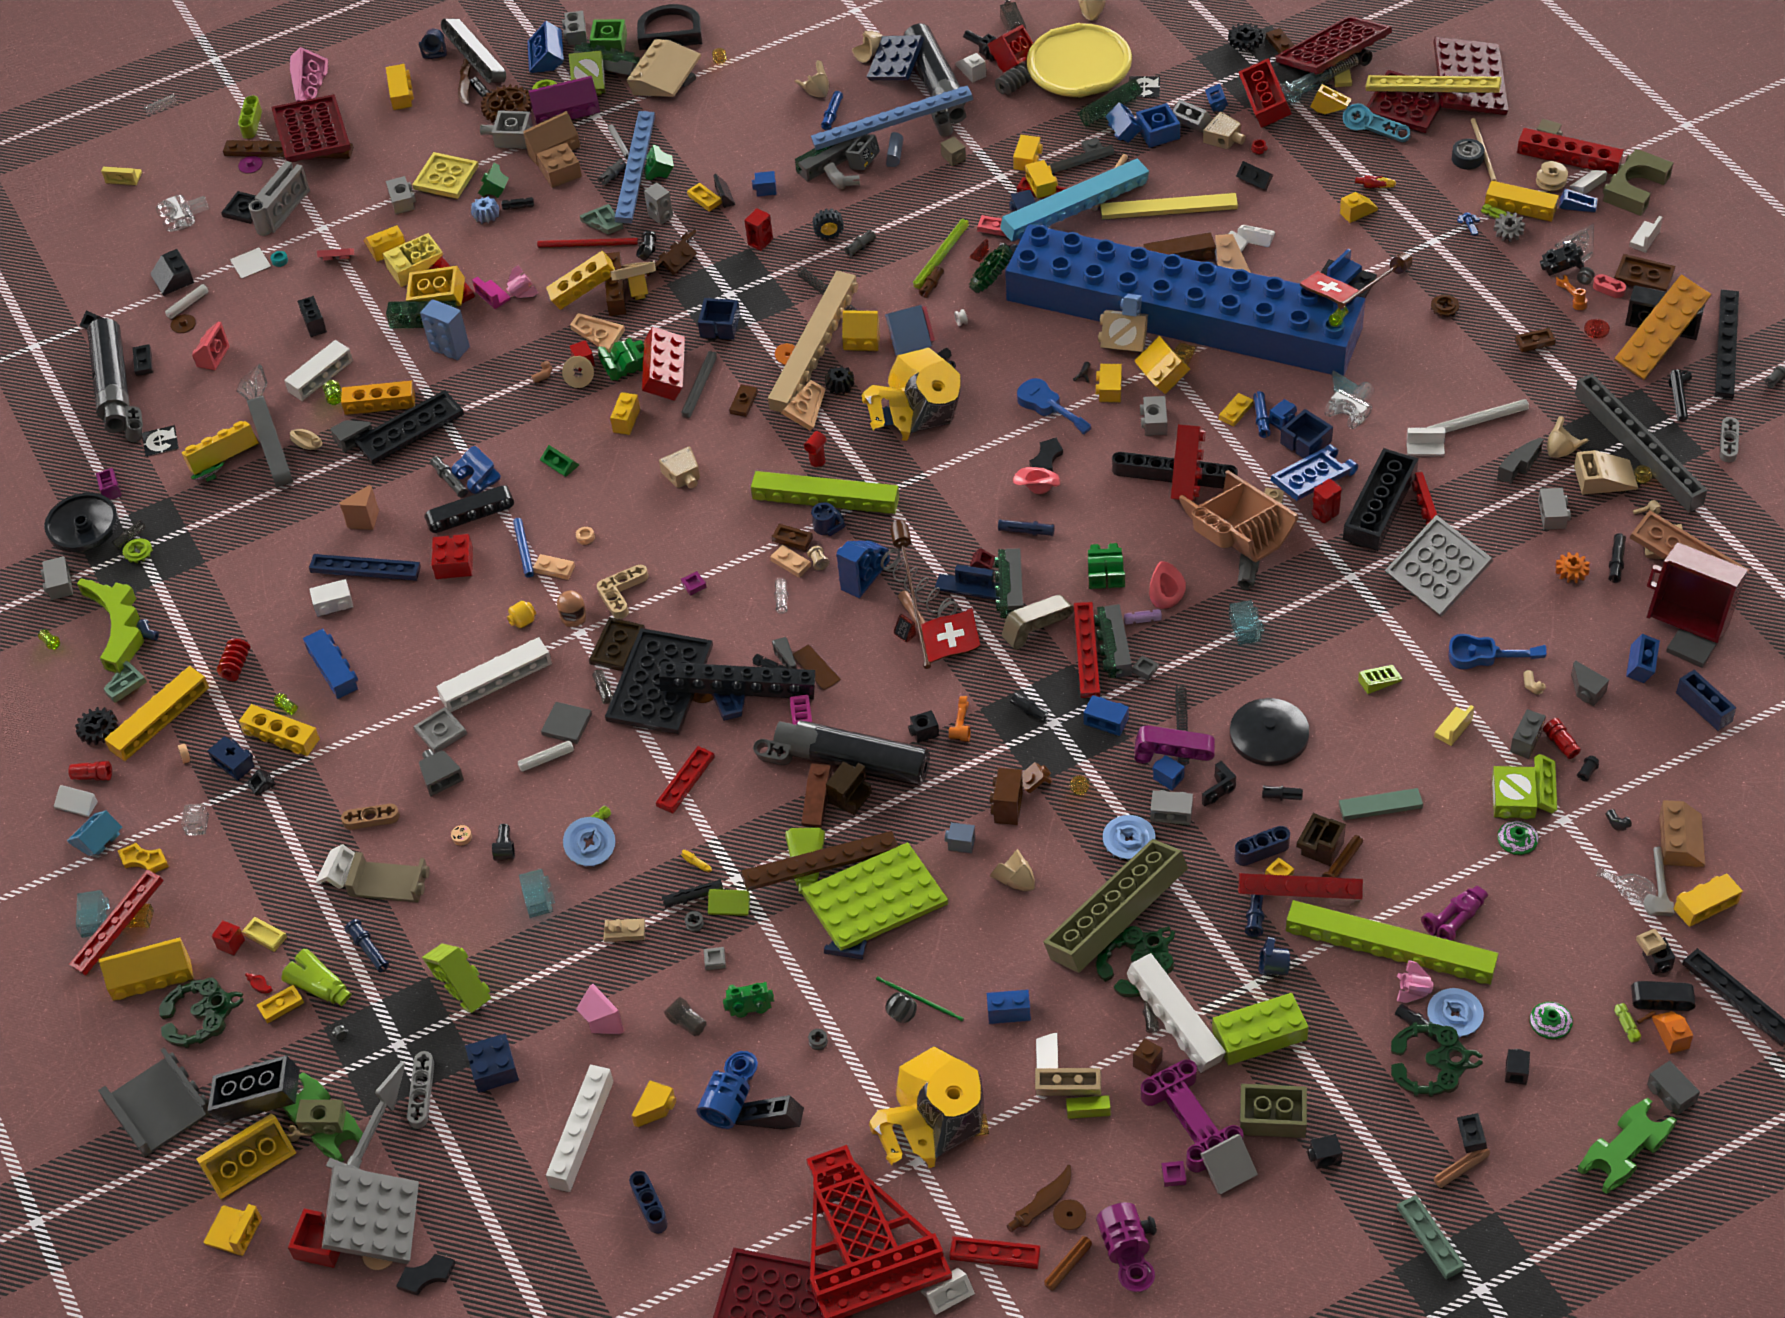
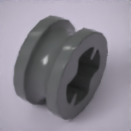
M1582 267L1577 274V280L1584 285H1588L1592 282L1595 273L1589 267Z
M692 911L685 916L687 930L698 932L703 928L704 922L701 913ZM694 919H695V921H696L697 923H696V924H693V922H691V920H694Z
M814 1029L809 1033V1045L812 1049L822 1050L827 1046V1034L824 1030ZM816 1037H821L820 1042H815Z

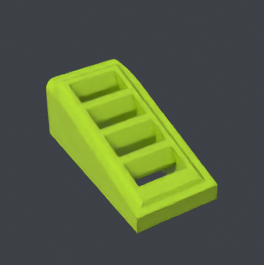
M1393 665L1359 672L1358 681L1366 693L1370 694L1401 682L1402 677Z

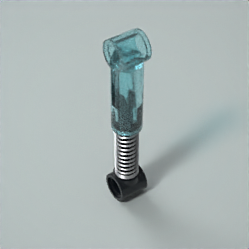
M1363 48L1361 52L1354 53L1348 59L1336 63L1334 67L1325 69L1321 74L1310 72L1291 83L1284 82L1281 85V89L1286 100L1295 103L1302 95L1331 81L1333 77L1346 71V69L1348 70L1357 65L1367 66L1371 62L1373 54L1370 50Z

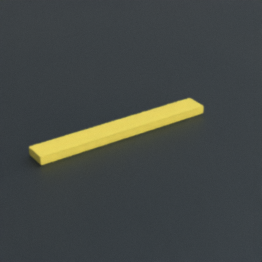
M1368 75L1366 91L1499 93L1502 79L1501 77Z
M1236 193L1100 203L1102 219L1232 210L1238 209Z

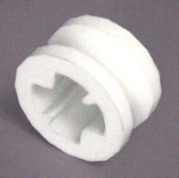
M961 309L960 312H954L958 326H962L963 323L965 325L968 324L964 309Z

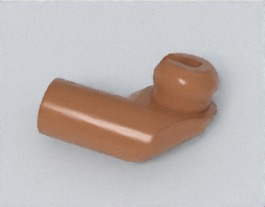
M549 361L541 363V372L531 375L534 383L545 380L550 376L552 366H550Z

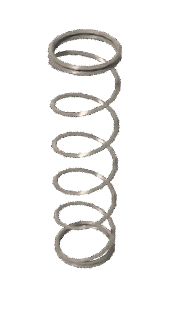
M891 549L882 557L881 567L885 571H893L894 579L898 582L904 581L905 589L910 592L905 584L908 580L907 575L905 580H898L894 574L895 570H898L905 564L903 562L900 567L896 568L903 557L900 559V551L898 549ZM897 551L898 556L891 565L884 567L883 562L890 553ZM914 567V568H912V569L910 570V572H911L913 569L916 568V571H915V573L911 576V578L917 573V570H918L917 567ZM928 577L923 578L917 585L916 590H914L917 601L926 602L928 611L938 612L937 618L940 617L941 612L950 604L955 605L950 615L955 614L957 603L951 601V598L945 599L938 611L929 609L928 601L938 595L939 587L931 591L926 601L918 599L917 591L922 589L929 581ZM924 579H927V582L921 588L918 589L921 582ZM938 589L936 595L930 598L931 594Z

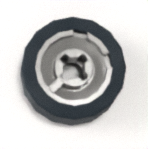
M1461 139L1453 145L1451 160L1454 165L1461 169H1476L1483 163L1485 148L1477 140Z

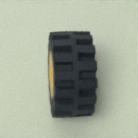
M831 208L830 210L825 209V211L820 210L819 214L816 213L815 217H813V229L818 238L829 240V238L834 239L835 236L839 237V234H842V230H844L843 219L837 210L834 211Z

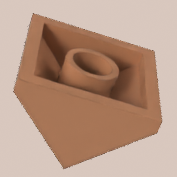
M368 485L339 502L348 529L374 530L379 508L372 486Z

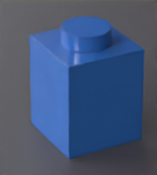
M775 171L755 173V180H752V188L756 190L757 197L777 195Z
M1167 755L1161 760H1157L1153 765V779L1172 791L1184 779L1185 766Z

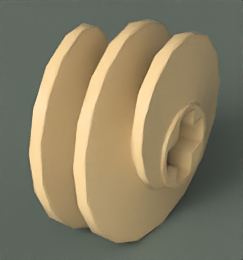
M1545 162L1537 172L1536 184L1539 188L1546 191L1562 189L1567 183L1568 171L1565 166L1558 162Z
M573 356L564 363L562 375L569 386L582 388L592 381L594 369L587 358ZM580 367L582 375L575 376L574 369Z

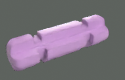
M1160 609L1152 610L1153 612L1147 610L1134 612L1135 614H1132V612L1125 613L1124 622L1125 624H1133V622H1151L1152 619L1159 621L1162 618Z

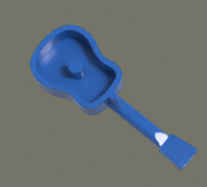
M1029 379L1017 389V402L1023 408L1034 410L1041 416H1048L1051 413L1058 412L1072 421L1082 434H1086L1091 430V424L1060 406L1059 395L1053 392L1042 379Z
M1457 634L1450 640L1448 656L1450 663L1455 668L1470 669L1479 665L1491 666L1494 664L1495 658H1545L1547 651L1546 645L1533 647L1530 650H1500V647L1495 645L1493 638H1478L1469 634Z

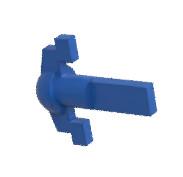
M1469 212L1460 215L1457 219L1458 223L1466 222L1471 234L1478 235L1473 219L1475 222H1480V218Z

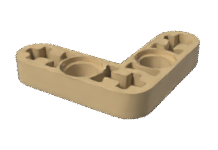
M655 262L629 263L622 265V269L610 271L612 280H620L654 272L656 267Z
M633 566L597 583L599 596L614 618L622 619L629 614L627 603L620 592L646 581L649 576L646 566ZM622 579H627L625 582H619ZM612 597H617L615 600H609Z

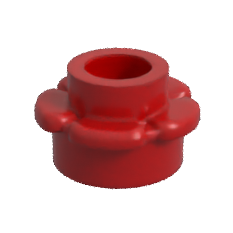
M1262 139L1253 141L1251 145L1252 152L1258 155L1263 154L1268 149L1266 142Z

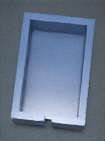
M432 299L420 312L429 348L434 352L444 353L449 358L459 360L470 347L461 310Z

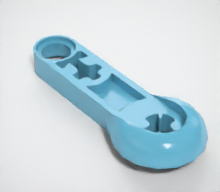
M1352 104L1343 113V122L1351 130L1367 129L1399 142H1406L1410 139L1409 127L1373 114L1363 104ZM1358 113L1361 118L1354 120V116ZM1388 125H1390V128H1391V129H1388L1387 131H1385V128H1384V127H1387ZM1406 130L1408 134L1402 138L1398 135L1399 131Z

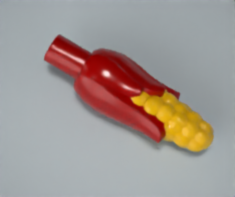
M1365 175L1364 177H1355V184H1363L1365 188H1391L1396 185L1395 180L1382 176Z

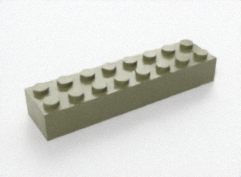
M1155 839L1149 841L1043 941L1050 959L1078 973L1083 970L1188 869L1182 851Z

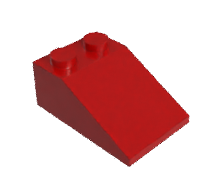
M1022 24L987 45L990 53L997 61L999 69L1004 73L1027 60V55L1033 42Z

